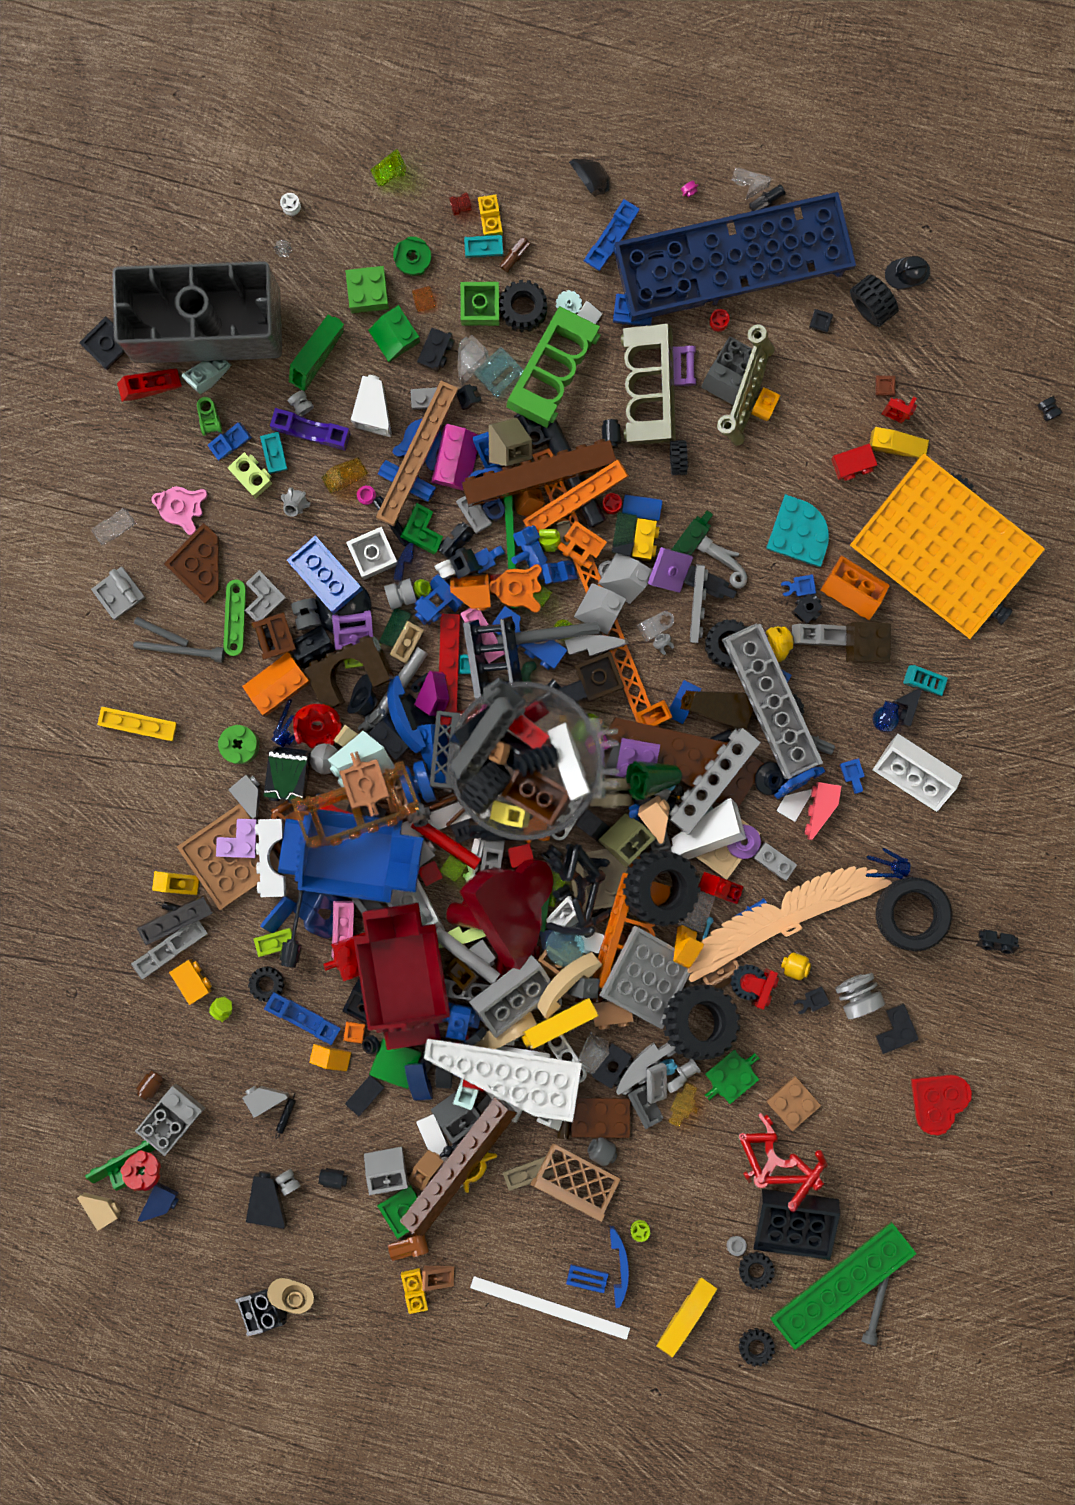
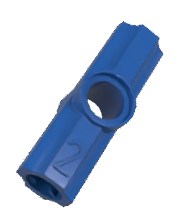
M385 460L380 467L378 475L393 482L399 467ZM418 476L410 493L429 502L436 487L423 481Z

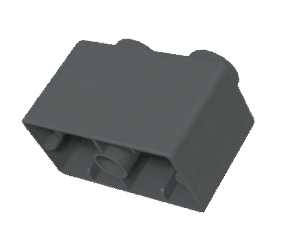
M267 262L122 266L114 268V338L134 363L273 359L281 357L280 287Z

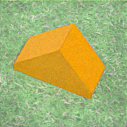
M313 1044L309 1063L325 1069L347 1071L351 1052Z

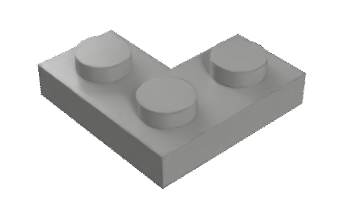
M260 570L246 582L250 589L258 596L245 609L255 621L265 619L286 599Z

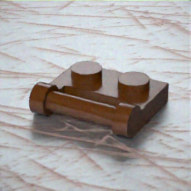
M284 612L251 623L257 633L263 652L261 654L263 660L296 650ZM268 625L275 650L270 651L262 626Z

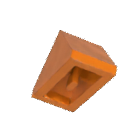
M665 700L636 713L640 723L652 726L659 725L672 718Z

